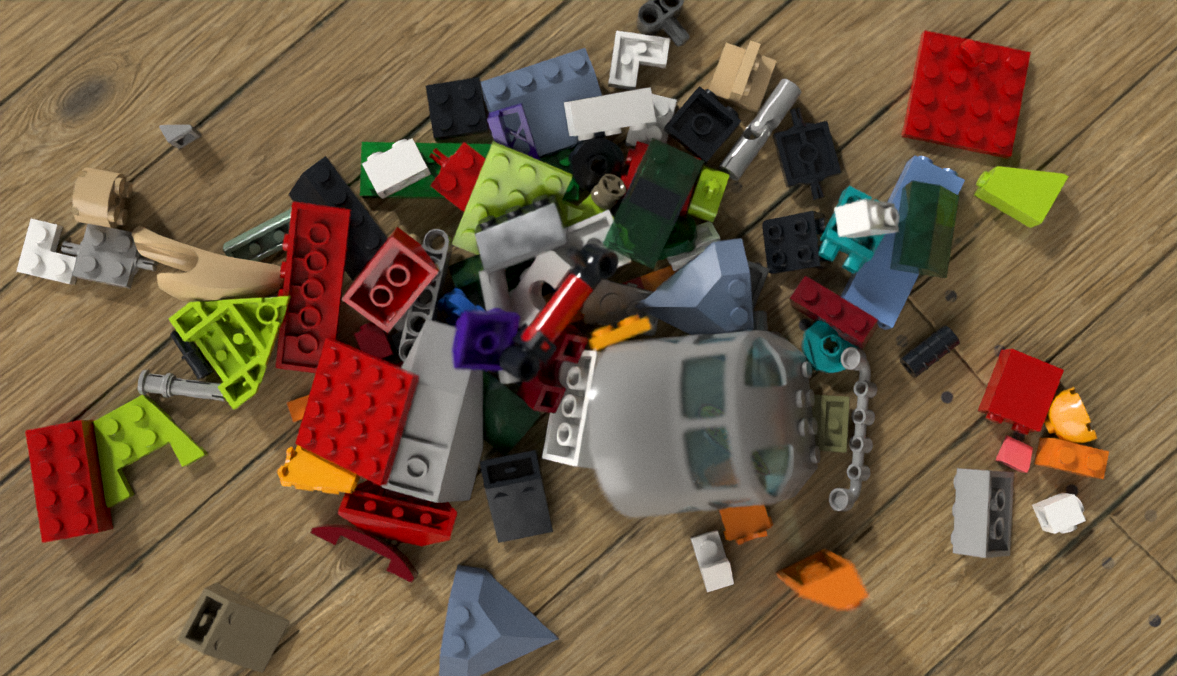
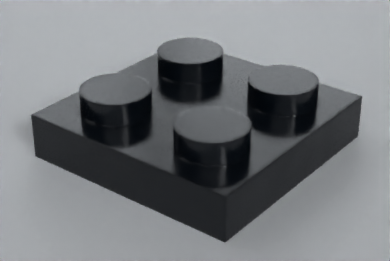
M479 77L425 85L435 141L488 133Z

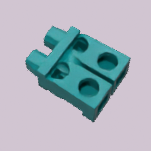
M849 185L843 190L836 208L862 200H871L872 197ZM834 211L820 238V241L823 243L818 255L828 261H833L838 251L847 254L848 256L842 267L855 274L864 263L872 259L885 234L856 238L839 237Z

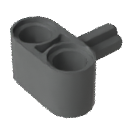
M649 0L639 9L637 17V28L641 34L652 36L664 29L678 47L684 45L689 40V34L677 20L681 14L684 0H673L677 3L675 7H668L664 3L667 0ZM645 16H653L656 21L654 23H646L643 18Z

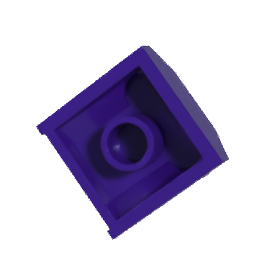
M492 308L488 311H465L457 321L452 346L454 368L462 370L504 371L500 367V355L506 347L515 344L513 337L517 333L521 316L515 312H505L500 308Z

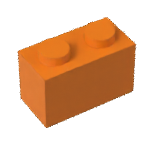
M1040 437L1034 464L1084 477L1104 479L1109 451L1056 438Z

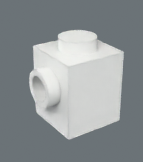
M1060 493L1032 505L1042 530L1054 534L1058 532L1068 533L1076 530L1077 524L1086 521L1083 516L1084 507L1074 494Z

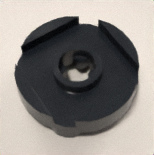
M601 136L583 140L575 147L568 158L572 179L579 187L589 192H592V189L599 184L600 179L605 174H613L621 179L620 174L625 164L621 149L615 143ZM602 159L603 163L600 164L601 170L597 172V170L591 169L593 160Z

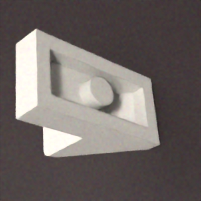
M718 530L691 537L707 592L733 585L734 581L730 562L726 558Z

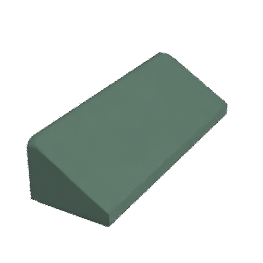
M291 209L224 243L223 251L226 256L259 262L282 250L284 235L289 234Z

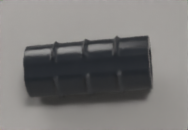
M944 325L927 339L920 342L914 349L909 350L900 359V363L915 378L928 370L930 366L939 361L943 356L950 353L951 350L960 344V341L954 332Z

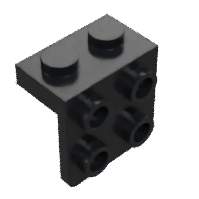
M809 211L768 219L762 223L767 268L770 269L769 273L778 274L808 268H831V261L818 255L823 243L820 241V238L829 222L825 214Z

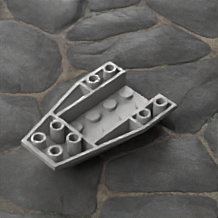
M427 319L401 367L420 377L388 484L381 486L382 488L436 503L470 500L483 451V370L454 368L452 346L456 331L454 326Z

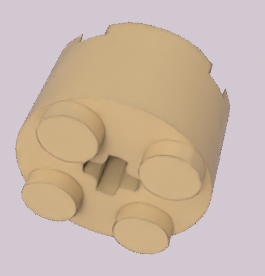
M89 167L84 168L82 171L87 173L85 177L78 176L73 193V208H78L79 215H74L75 220L81 223L108 228L125 225L128 211L124 209L126 198L130 199L132 195L133 184L127 182L126 177L121 173Z

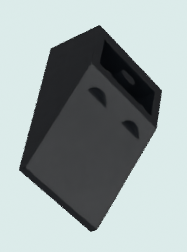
M537 449L480 461L485 492L498 543L553 532Z

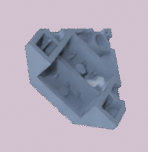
M742 239L712 242L705 248V251L694 260H690L657 287V290L649 297L635 305L636 308L690 335L753 331L750 271Z
M457 565L449 597L441 645L439 676H480L559 639L509 590L505 589L495 580L493 575L486 569Z

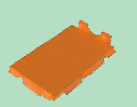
M733 463L719 468L717 466L707 468L711 487L737 488L739 486ZM765 505L728 507L719 510L725 531H723L725 539L729 541L735 540L738 545L752 539L768 536L766 529H770L773 526L771 516L768 517Z

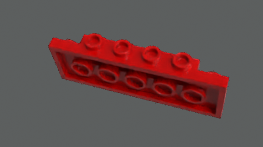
M292 202L289 234H285L283 240V250L287 251L286 262H282L280 269V278H284V287L279 289L278 297L291 296L279 330L275 366L277 369L316 373L325 339L337 340L351 209Z

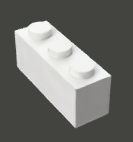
M651 88L564 102L569 136H578L579 141L595 138V132L604 131L605 136L622 133L621 128L631 126V131L648 128L647 123L656 121Z

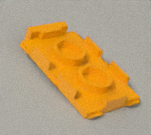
M298 445L295 451L291 446L287 449L285 464L277 471L282 486L291 487L293 485L296 489L318 490L323 493L340 495L339 492L351 493L354 491L360 479L359 475Z

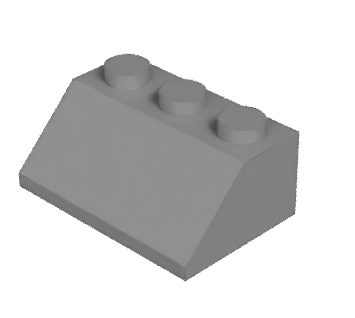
M957 468V474L954 477L956 498L952 507L954 530L951 534V544L953 545V553L982 558L1010 556L1014 472Z

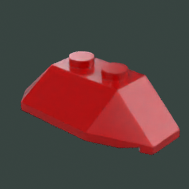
M370 480L356 485L355 490L351 493L345 492L338 510L340 516L367 534L418 546L450 540L457 518V511L452 508L449 502L436 503L382 488Z

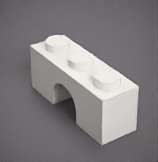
M563 246L535 256L536 260L531 267L525 269L521 274V281L518 286L509 292L512 312L521 316L519 328L524 323L530 326L547 303L542 297L544 282H548L555 289L560 288L576 267V264L567 255V250Z

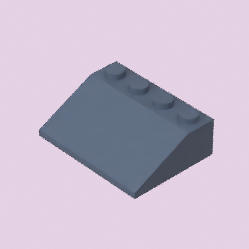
M585 48L481 82L483 98L489 114L490 112L520 103L523 104L540 158L575 147L583 141H579L578 136H569L564 102L602 96L595 71ZM518 112L503 116L506 126L517 132L521 125ZM522 128L520 134L526 136L524 129ZM595 132L594 135L595 137H605V132ZM509 134L510 139H511V142H512L514 136L511 135V134ZM517 138L513 146L514 150L527 155L530 151L528 143Z

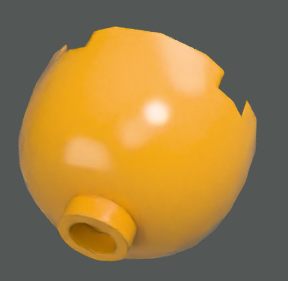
M1072 387L1054 395L1047 413L1048 417L1044 421L1049 435L1055 433L1060 440L1076 444L1097 439L1095 430H1092L1089 425L1091 422L1075 388Z

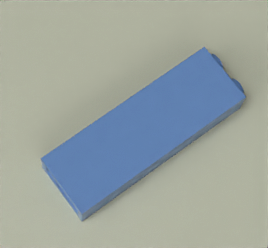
M914 156L906 163L887 202L894 203L899 213V232L884 235L872 259L864 263L857 273L851 274L841 295L845 300L877 318L878 327L884 330L893 328L965 181L958 177V173L949 168L942 169L934 165V162L925 156Z

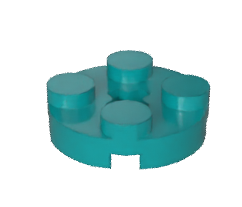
M821 320L814 322L803 334L802 352L807 357V362H810L814 370L824 373H836L845 370L846 368L841 363L843 351L849 347L857 348L839 337L835 329ZM826 338H830L831 342L836 341L837 347L833 348V353H829L823 347V344L826 343Z

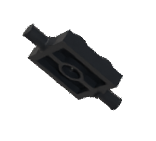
M801 108L792 109L789 112L794 126L789 130L774 133L773 135L786 188L801 184L810 185L813 200L824 198L820 182L825 178L837 176L841 173L828 121L815 124L804 123Z

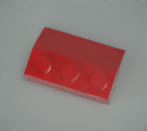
M397 227L350 285L342 300L386 333H389L437 275L439 269L421 244Z

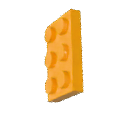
M635 315L618 322V329L612 330L610 325L590 333L592 339L587 342L590 351L598 350L651 329L648 318L640 320L639 316Z

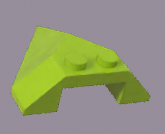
M291 296L189 302L169 318V321L184 342H195L223 380V383L217 388L233 410H236L258 393Z

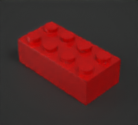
M78 420L25 430L42 543L113 529L110 507H107L104 496L93 423L95 420Z

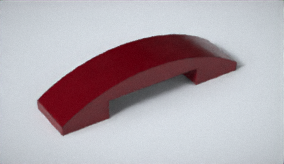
M323 524L313 527L310 532L333 545L341 543L345 537L390 559L391 562L386 571L410 583L418 576V572L413 564L397 547L382 537L365 533L358 527L343 524Z

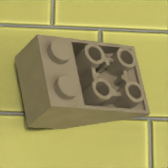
M214 583L204 588L177 640L203 654L263 673L290 621L232 590Z

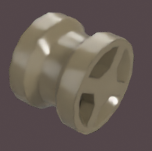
M605 174L600 179L599 184L592 189L591 197L597 206L603 209H612L617 204L618 199L625 194L626 188L619 177L613 174Z

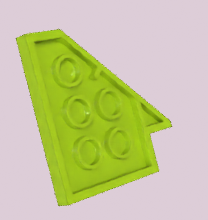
M493 141L451 245L476 255L480 254L475 238L476 226L480 220L492 215L495 218L504 215L505 211L513 206L520 205L522 208L532 204L531 201L542 195H547L548 197L556 196L566 221L581 216L583 208L562 200L572 179V174Z

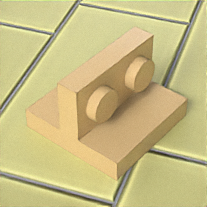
M750 40L747 49L725 43L709 90L718 97V100L758 113L777 61L758 54L761 44Z

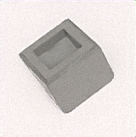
M191 125L159 126L168 143L177 149H181L201 137V133Z

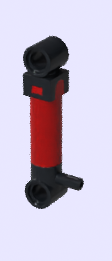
M595 243L586 244L581 251L575 246L568 249L567 255L576 264V267L530 326L524 323L513 337V340L518 345H510L503 350L499 360L502 370L522 382H529L537 376L540 370V361L546 364L556 351L557 347L553 343L601 280L611 277L617 270L619 260L615 252Z

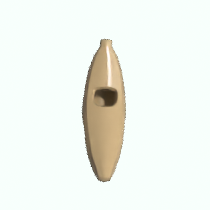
M141 224L132 232L136 248L142 256L186 271V273H160L157 275L159 288L178 300L189 303L196 301L264 298L284 286V278H280L281 266L212 253L160 236Z

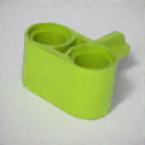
M703 165L687 214L713 223L730 174Z

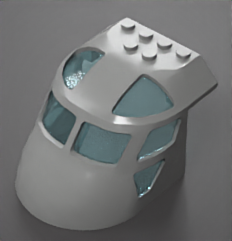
M759 330L618 341L610 345L600 357L593 374L588 403V431L595 470L602 489L611 504L621 514L631 518L699 510H721L728 507L775 504L795 497L818 468L817 463L820 462V450L815 444V435L818 429L817 421L812 415V406H814L815 398L813 390H810L809 385L812 369L810 362H807V357L779 332Z

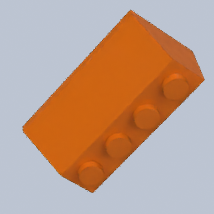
M826 548L776 572L777 577L798 595L839 610L845 609L850 611L862 605L861 600L869 597L853 564Z

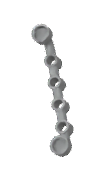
M853 347L845 349L841 355L843 367L848 370H859L860 374L859 381L854 385V393L858 396L857 408L853 410L851 415L852 421L855 423V433L849 441V447L853 451L852 464L847 468V476L851 481L850 489L836 488L831 491L829 503L836 511H849L860 495L862 481H866L870 477V469L863 463L864 453H869L873 447L872 440L866 437V427L872 425L875 421V414L872 410L868 409L869 398H873L877 394V386L875 383L870 382L871 369L865 352Z

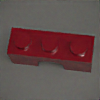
M804 276L789 298L792 308L813 321L819 319L837 331L839 337L861 350L864 349L878 328L877 318L807 276Z
M568 324L553 343L557 347L556 351L546 364L540 361V370L537 376L529 382H522L517 395L533 410L556 414L566 391V388L559 380L560 367L564 361L578 364L589 338L572 324Z

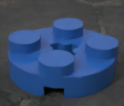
M455 288L452 292H447L438 301L440 313L445 310L448 315L445 321L448 325L454 327L457 326V321L465 311H485L482 307L472 304L464 292L458 288Z

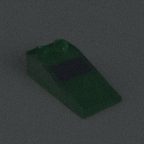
M652 138L602 246L654 269L704 161Z

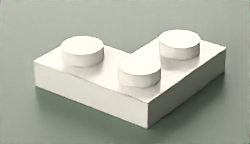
M616 31L608 87L635 90L639 64L666 68L670 38Z
M31 219L16 272L75 285L77 278L72 275L77 257L56 253L62 226Z

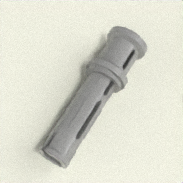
M143 370L139 376V394L146 395L149 392L162 394L166 398L173 397L174 395L226 401L217 388L220 383L177 378L173 373H167L166 375L152 374L150 370Z

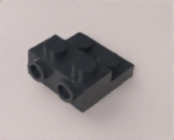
M699 86L664 126L663 130L696 158H700V161L706 165L717 150L723 146L739 127L741 120L733 108L729 106L724 107L718 102V97L711 90H704Z

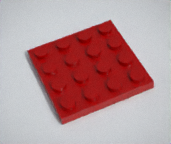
M924 30L920 38L902 137L1006 159L1011 157L1031 52L973 40L983 52L984 61L976 67H970L963 61L958 52V46L967 40L966 38Z
M326 338L295 444L380 486L387 485L420 376L340 341Z

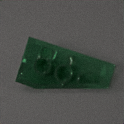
M483 370V439L505 456L520 441L541 414L537 410H533L506 385L500 383L491 373Z

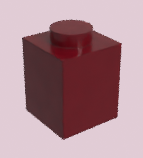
M373 322L361 326V331L354 334L361 351L384 361L398 356L389 333H386Z

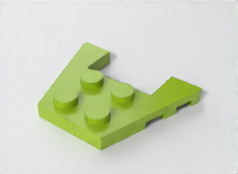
M141 395L93 421L105 502L108 508L135 495L122 469L170 443L182 467H187L208 455L207 451L194 442L185 430H182L175 424L172 418L148 395Z

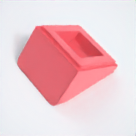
M1006 435L995 461L1019 472L1028 473L1033 447Z

